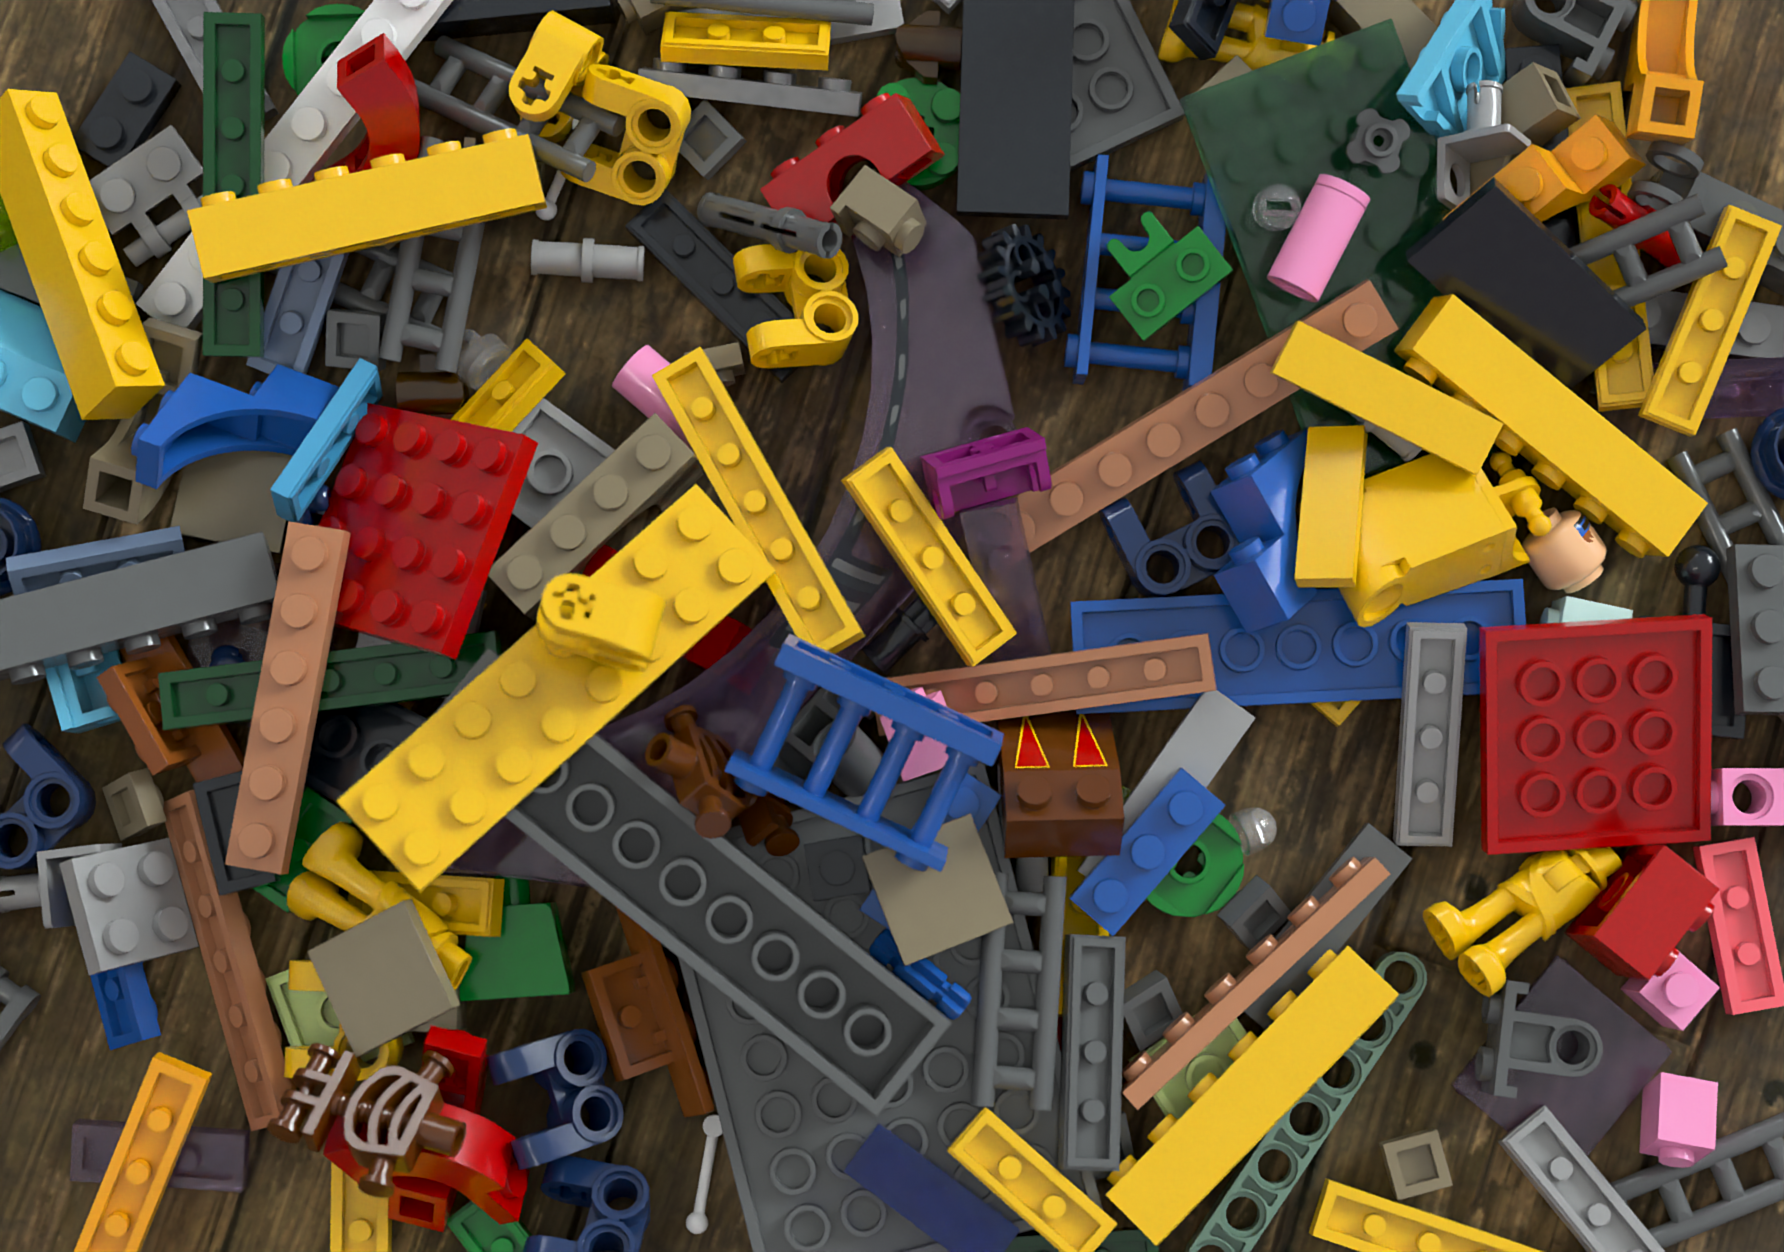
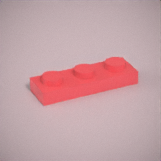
M1755 837L1694 846L1693 852L1697 871L1720 888L1710 901L1715 907L1707 923L1725 1013L1736 1015L1784 1006V981Z

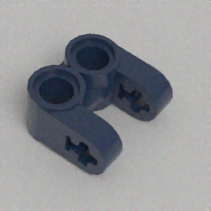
M1196 461L1173 473L1177 489L1194 521L1157 540L1150 541L1137 514L1125 497L1099 511L1103 526L1132 585L1141 595L1147 598L1171 597L1173 594L1216 574L1232 560L1228 552L1240 544L1210 492L1216 487V484L1201 461ZM1210 531L1219 535L1224 545L1223 554L1220 558H1207L1199 552L1196 540L1200 532ZM1158 555L1169 559L1174 567V578L1172 581L1165 584L1153 581L1148 576L1146 570L1148 558Z
M23 723L2 743L6 752L32 779L26 787L24 795L6 813L0 814V868L27 870L37 868V852L53 850L69 832L89 821L94 814L96 806L95 791L90 783L41 733L29 724ZM60 786H63L69 793L70 804L64 814L57 816L51 809L50 799L53 792ZM21 826L27 833L28 844L24 852L16 856L9 848V837L15 828Z
M586 1029L570 1030L486 1057L494 1085L532 1074L535 1081L543 1089L548 1090L551 1100L546 1115L548 1128L511 1141L519 1170L547 1163L608 1141L621 1128L624 1117L623 1105L618 1095L611 1088L605 1086L602 1074L605 1072L607 1064L606 1048L602 1040L594 1032ZM565 1049L570 1052L573 1058L572 1072L564 1064L563 1056ZM582 1104L589 1112L590 1121L588 1127L584 1126L580 1117Z
M564 1156L547 1162L540 1187L541 1191L556 1201L590 1208L587 1221L578 1241L545 1235H532L526 1238L523 1252H602L605 1250L640 1252L644 1232L650 1222L651 1208L648 1183L646 1178L637 1169L573 1156ZM619 1197H627L635 1202L634 1205L626 1210H614L608 1206L612 1200Z

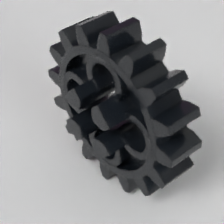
M1012 224L991 233L992 236L982 240L985 251L977 254L976 259L984 267V271L976 274L980 283L986 285L987 293L981 298L983 303H991L994 308L992 321L994 324L1003 321L1005 324V337L1010 339L1017 336L1019 346L1021 347L1030 344L1035 347L1056 339L1057 334L1063 333L1067 329L1063 319L1071 317V311L1064 304V299L1071 297V293L1061 283V278L1066 275L1065 270L1056 268L1053 262L1056 256L1055 250L1046 251L1043 248V235L1038 233L1032 236L1030 227L1026 224L1020 227ZM1031 278L1034 287L1017 293L1014 284Z

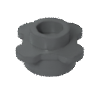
M1369 108L1361 111L1356 117L1358 127L1351 137V142L1346 146L1348 159L1355 164L1362 163L1366 166H1377L1382 174L1396 171L1400 166L1398 154L1402 142L1410 136L1409 125L1402 119L1391 121L1382 118L1375 109ZM1375 136H1380L1383 140V144L1380 147L1373 143Z

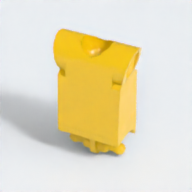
M1502 450L1493 453L1489 461L1491 468L1501 477L1499 485L1496 487L1491 485L1482 468L1478 475H1472L1431 453L1364 479L1356 587H1338L1358 626L1368 627L1382 621L1394 612L1401 603L1409 606L1529 563L1530 558L1516 537L1517 526L1512 517L1517 515L1518 517L1526 518L1529 523L1530 532L1533 535L1545 536L1551 530L1552 524L1550 519L1540 509L1542 506V500L1539 497L1541 488L1536 479L1532 476H1526L1525 472L1521 469H1515L1512 464L1511 455ZM1301 502L1299 503L1298 508L1296 510L1299 520L1301 512Z

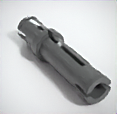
M716 192L706 193L698 204L697 216L703 226L715 227L745 237L770 242L776 250L789 254L800 250L815 254L824 259H830L838 253L842 244V231L836 223L808 218L802 210L784 207L777 210L752 202L722 196Z

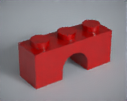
M884 93L866 103L860 110L863 116L847 128L839 125L822 134L815 142L818 148L801 160L799 157H793L777 166L770 174L773 180L760 188V191L773 209L780 210L784 207H792L802 210L808 218L837 224L830 207L843 192L842 186L847 172L857 163L870 160L881 176L897 186H902L945 156L911 99L897 93L892 96L889 93Z

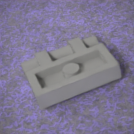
M172 125L89 180L105 225L111 234L116 235L133 224L141 236L123 249L136 267L154 255L160 259L172 250L170 244L191 230L187 210L202 207L200 198L203 197V194L197 198L189 184L203 175V167ZM174 195L182 209L156 226L147 213Z

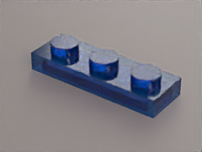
M879 1122L844 1169L846 1174L950 1252H1004L1020 1231L1017 1225Z

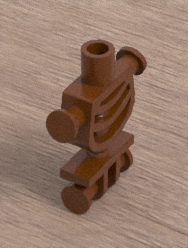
M681 705L670 710L664 716L663 723L666 729L674 732L675 735L672 737L667 733H659L654 736L646 748L645 759L650 766L672 777L679 803L696 815L694 820L696 832L704 838L714 839L721 837L729 831L731 820L738 815L747 844L755 847L765 839L766 851L772 856H785L796 850L800 840L797 832L789 828L793 822V816L790 808L786 806L787 800L770 792H767L766 796L755 795L734 783L736 776L725 772V768L734 753L732 747L721 736L696 725L698 713L694 706Z
M320 1043L310 1045L307 1051L310 1060L305 1068H298L292 1077L294 1084L300 1088L299 1091L287 1090L284 1092L280 1099V1103L284 1107L278 1118L271 1119L267 1125L268 1131L273 1136L287 1143H299L303 1135L308 1149L319 1153L337 1117H344L345 1140L350 1153L359 1165L369 1168L368 1174L360 1177L358 1188L363 1193L376 1198H389L393 1196L395 1185L391 1182L393 1172L410 1173L423 1148L450 1157H456L462 1149L467 1132L465 1122L440 1115L444 1102L438 1083L443 1077L450 1078L455 1069L439 1053L427 1050L422 1056L424 1064L417 1074L395 1065L380 1068L363 1081L354 1094L350 1095L361 1073L355 1053L344 1050L341 1056L333 1048ZM331 1068H335L332 1075H328ZM306 1118L308 1120L301 1132L300 1127L304 1119ZM363 1123L368 1125V1143L360 1140ZM387 1131L389 1132L388 1146L384 1145Z

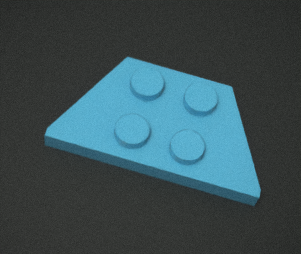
M1455 0L1449 11L1444 13L1439 27L1427 46L1421 50L1417 62L1396 94L1401 105L1436 142L1437 138L1462 133L1467 130L1466 86L1475 82L1477 84V92H1480L1479 81L1491 80L1501 84L1505 80V8H1492V0Z

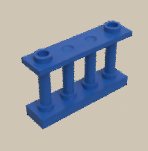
M1098 154L1093 172L1083 171L1080 204L1090 205L1078 331L1077 334H1067L1064 367L1074 368L1072 384L1083 385L1086 380L1089 364L1173 372L1174 378L1183 379L1182 391L1212 374L1220 283L1176 317L1179 318L1180 324L1188 325L1187 346L1178 345L1177 350L1091 342L1094 309L1120 312L1109 298L1118 289L1096 287L1099 255L1111 256L1106 249V244L1111 239H1118L1130 251L1144 249L1149 241L1148 237L1102 233L1104 202L1188 209L1191 216H1199L1198 226L1223 256L1231 168L1209 166L1202 179V183L1194 182L1192 187L1107 179L1109 155Z
M789 633L774 663L775 666L785 670L783 677L787 681L753 754L750 755L736 748L725 768V772L736 776L734 783L752 794L766 796L767 792H770L895 850V858L908 867L919 871H926L929 866L941 872L946 863L948 847L934 840L969 767H976L979 761L992 767L1002 747L1003 733ZM818 685L839 695L837 702L841 706L805 781L773 765L808 690L815 691ZM872 710L893 720L891 728L895 731L860 805H857L827 791L862 715L869 716ZM927 736L947 745L945 753L949 756L914 829L910 830L881 816L915 742L923 741L924 737Z

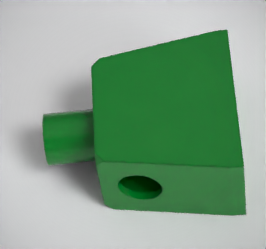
M529 870L495 872V878L505 879L501 937L466 935L465 952L472 956V961L460 984V1001L564 995L575 992L574 977L556 902L531 904Z

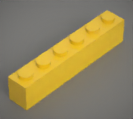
M7 89L0 97V194L82 420L131 419L165 384L59 97L54 92Z
M515 128L502 129L483 135L484 144L461 148L460 141H449L426 148L427 157L405 161L404 154L402 153L390 154L370 160L372 169L349 174L347 166H338L315 172V182L293 186L291 179H279L259 184L257 186L259 194L236 199L234 191L204 196L200 198L202 207L187 210L203 278L212 283L545 209L547 205L530 137L528 134L517 136Z
M1454 294L1433 297L1394 349V352L1406 361L1403 368L1412 378L1430 387L1434 384L1448 396L1504 423L1494 444L1510 455L1517 456L1518 453L1534 465L1531 472L1539 481L1554 490L1563 488L1576 499L1573 504L1576 510L1596 524L1606 523L1618 533L1615 541L1623 549L1636 557L1643 558L1645 555L1669 557L1708 504V502Z
M1349 946L1338 956L1329 949L1307 972L1314 981L1299 996L1292 990H1289L1270 1009L1267 1015L1274 1022L1259 1037L1252 1031H1249L1231 1049L1227 1056L1234 1063L1219 1078L1212 1072H1209L1191 1090L1187 1097L1194 1104L1179 1120L1170 1113L1152 1130L1147 1138L1154 1145L1144 1156L1137 1161L1130 1154L1119 1164V1171H1113L1107 1177V1180L1113 1187L1106 1196L1156 1246L1189 1215L1398 998L1399 993Z

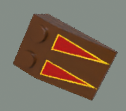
M1076 710L996 720L997 731L1003 733L1002 747L998 755L1002 795L1004 858L1120 855L1124 827V807L1120 766L1110 713L1076 714Z

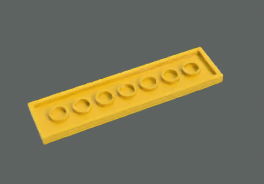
M695 484L590 577L610 584L640 588L659 595L666 600L651 661L647 663L645 671L622 670L601 664L585 656L556 649L544 642L539 636L535 625L337 800V804L420 893L769 579L776 569L701 488ZM562 605L559 616L564 619H572L573 608Z

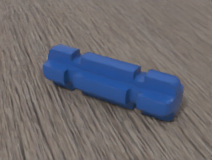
M889 929L883 930L870 945L869 952L884 966L889 963L895 969L892 972L927 1001L933 999L937 1003L935 1007L946 1015L947 1018L952 1020L958 1018L969 1005L972 999L971 995L956 982L951 985L946 981L948 976L927 958L904 966Z

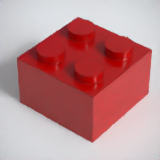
M1666 845L1631 846L1621 859L1623 867L1606 878L1607 888L1599 893L1594 901L1574 919L1564 932V934L1617 976L1650 980L1653 975L1656 977L1662 976L1676 961L1679 950L1675 946L1688 930L1691 932L1698 930L1708 920L1715 906L1710 901L1720 888Z

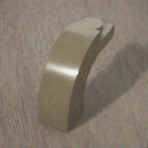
M1533 62L1502 85L1501 124H1511L1531 140V144L1542 147L1555 135L1581 119L1557 72ZM1520 153L1470 163V195Z
M148 318L142 325L165 386L131 419H121L109 441L90 457L83 509L136 525L158 503L174 473L157 489L135 482L137 457L131 454L134 436L143 423L150 424L158 414L160 403L167 391H176L190 372L197 375L203 341V333L154 318Z

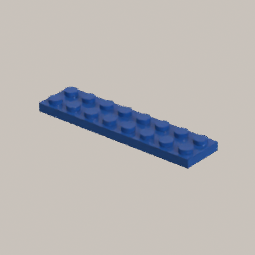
M1523 579L1478 581L1409 606L1401 603L1385 619L1368 627L1358 626L1338 588L1316 589L1318 594L1289 620L1248 634L1225 594L1070 602L1072 651L1209 632L1216 690L1240 707L1402 699L1406 622L1464 623L1467 627L1463 696L1480 695L1479 627L1526 625ZM1201 693L1076 709V714L1186 710L1192 707Z

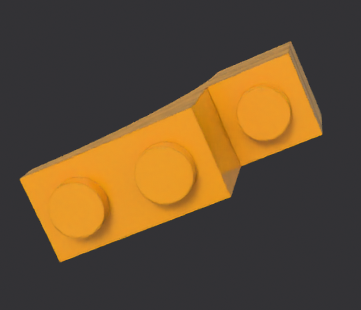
M1638 0L1639 6L1635 14L1623 88L1624 91L1633 92L1625 138L1650 142L1668 141L1682 146L1695 139L1704 81L1697 79L1694 66V35L1698 0Z
M1595 114L1552 151L1531 144L1493 177L1540 222H1543L1568 208L1591 201L1594 194L1602 200L1605 199L1606 196L1599 191L1601 187L1607 184H1613L1617 187L1621 186L1643 168L1646 163L1614 122Z

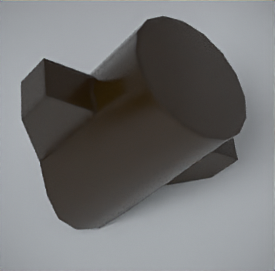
M925 11L909 24H902L897 27L894 58L898 67L906 68L920 82L937 85L938 70L960 71L962 27L940 26V11Z
M419 354L420 371L398 372L397 408L451 419L469 399L468 383L458 373L434 369L436 354Z

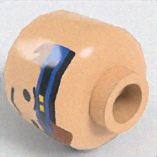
M1555 507L1549 508L1542 512L1551 521L1552 527L1549 533L1539 537L1530 532L1525 537L1522 547L1530 558L1529 565L1547 589H1563L1566 593H1573L1588 586L1602 574L1604 568L1601 564L1605 559L1607 548L1586 516L1580 511L1568 510L1559 513Z

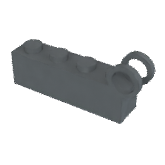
M1653 141L1645 156L1659 171L1653 175L1650 182L1634 181L1630 186L1627 196L1640 206L1649 205L1655 210H1659L1698 193L1706 214L1691 220L1690 223L1703 252L1707 250L1724 207L1729 204L1782 225L1758 284L1784 296V211L1702 173L1701 170L1704 162L1690 149L1668 141ZM1664 155L1676 158L1685 164L1672 161Z

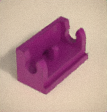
M1025 427L920 456L930 504L938 517L944 520L954 517L956 511L1027 491L1035 492L1039 490L1043 492L1052 489L1045 450L1047 449L1045 438L1030 428Z

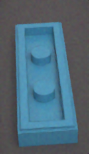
M359 358L271 487L270 491L277 516L290 522H298L355 438L356 426L359 420L367 414V403L377 405L383 396L376 365Z

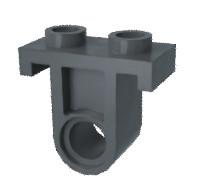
M1514 0L1511 14L1512 21L1517 30L1542 45L1559 44L1560 54L1573 60L1562 73L1563 85L1568 88L1584 86L1591 77L1598 81L1600 80L1615 53V50L1607 47L1615 30L1623 33L1639 6V2L1635 0H1551L1555 6L1556 13L1549 14L1541 11L1534 0Z
M822 687L798 712L773 766L806 781L841 706L837 702L839 695ZM871 710L869 716L862 715L860 721L864 717H866L868 720H871L876 715V713ZM858 726L831 781L835 787L850 797H859L865 794L884 754Z
M1506 980L1505 985L1492 996H1483L1481 1017L1482 1022L1488 1024L1486 1047L1480 1046L1476 1054L1475 1078L1482 1081V1092L1493 1096L1517 1099L1518 1087L1507 1084L1508 1068L1567 1077L1584 1076L1592 1072L1601 1061L1603 1054L1602 1039L1598 1031L1587 1022L1565 1016L1515 1010L1517 993L1529 995L1530 983ZM1571 1031L1578 1040V1049L1572 1059L1562 1061L1557 1054L1556 1044L1563 1033Z

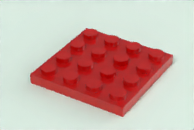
M367 403V414L359 420L356 426L355 438L349 446L340 472L336 477L335 485L329 498V507L324 515H322L318 524L320 527L339 529L351 533L334 626L456 660L534 457L538 442L520 433Z
M1705 614L1479 627L1481 849L1487 855L1711 841V617Z

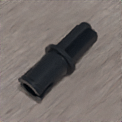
M919 595L903 611L898 607L895 610L898 615L867 646L865 645L861 649L886 675L921 639L926 643L929 640L926 634L937 624V621Z

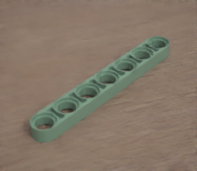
M1391 951L1382 955L1374 963L1372 969L1383 979L1385 970L1391 963L1395 961L1408 963L1414 973L1412 986L1407 991L1399 993L1396 1001L1381 1015L1383 1028L1376 1038L1371 1040L1359 1038L1343 1054L1349 1060L1352 1067L1349 1081L1340 1087H1330L1321 1077L1250 1150L1187 1243L1184 1252H1197L1206 1245H1216L1221 1247L1224 1252H1250L1422 995L1427 984V972L1423 963L1416 956L1407 952ZM1302 1102L1313 1103L1320 1112V1123L1309 1134L1295 1132L1290 1124L1292 1109ZM1271 1149L1283 1151L1289 1161L1287 1174L1278 1181L1264 1180L1258 1171L1260 1157ZM1238 1197L1252 1199L1257 1207L1255 1222L1245 1229L1232 1227L1226 1218V1210L1229 1203Z

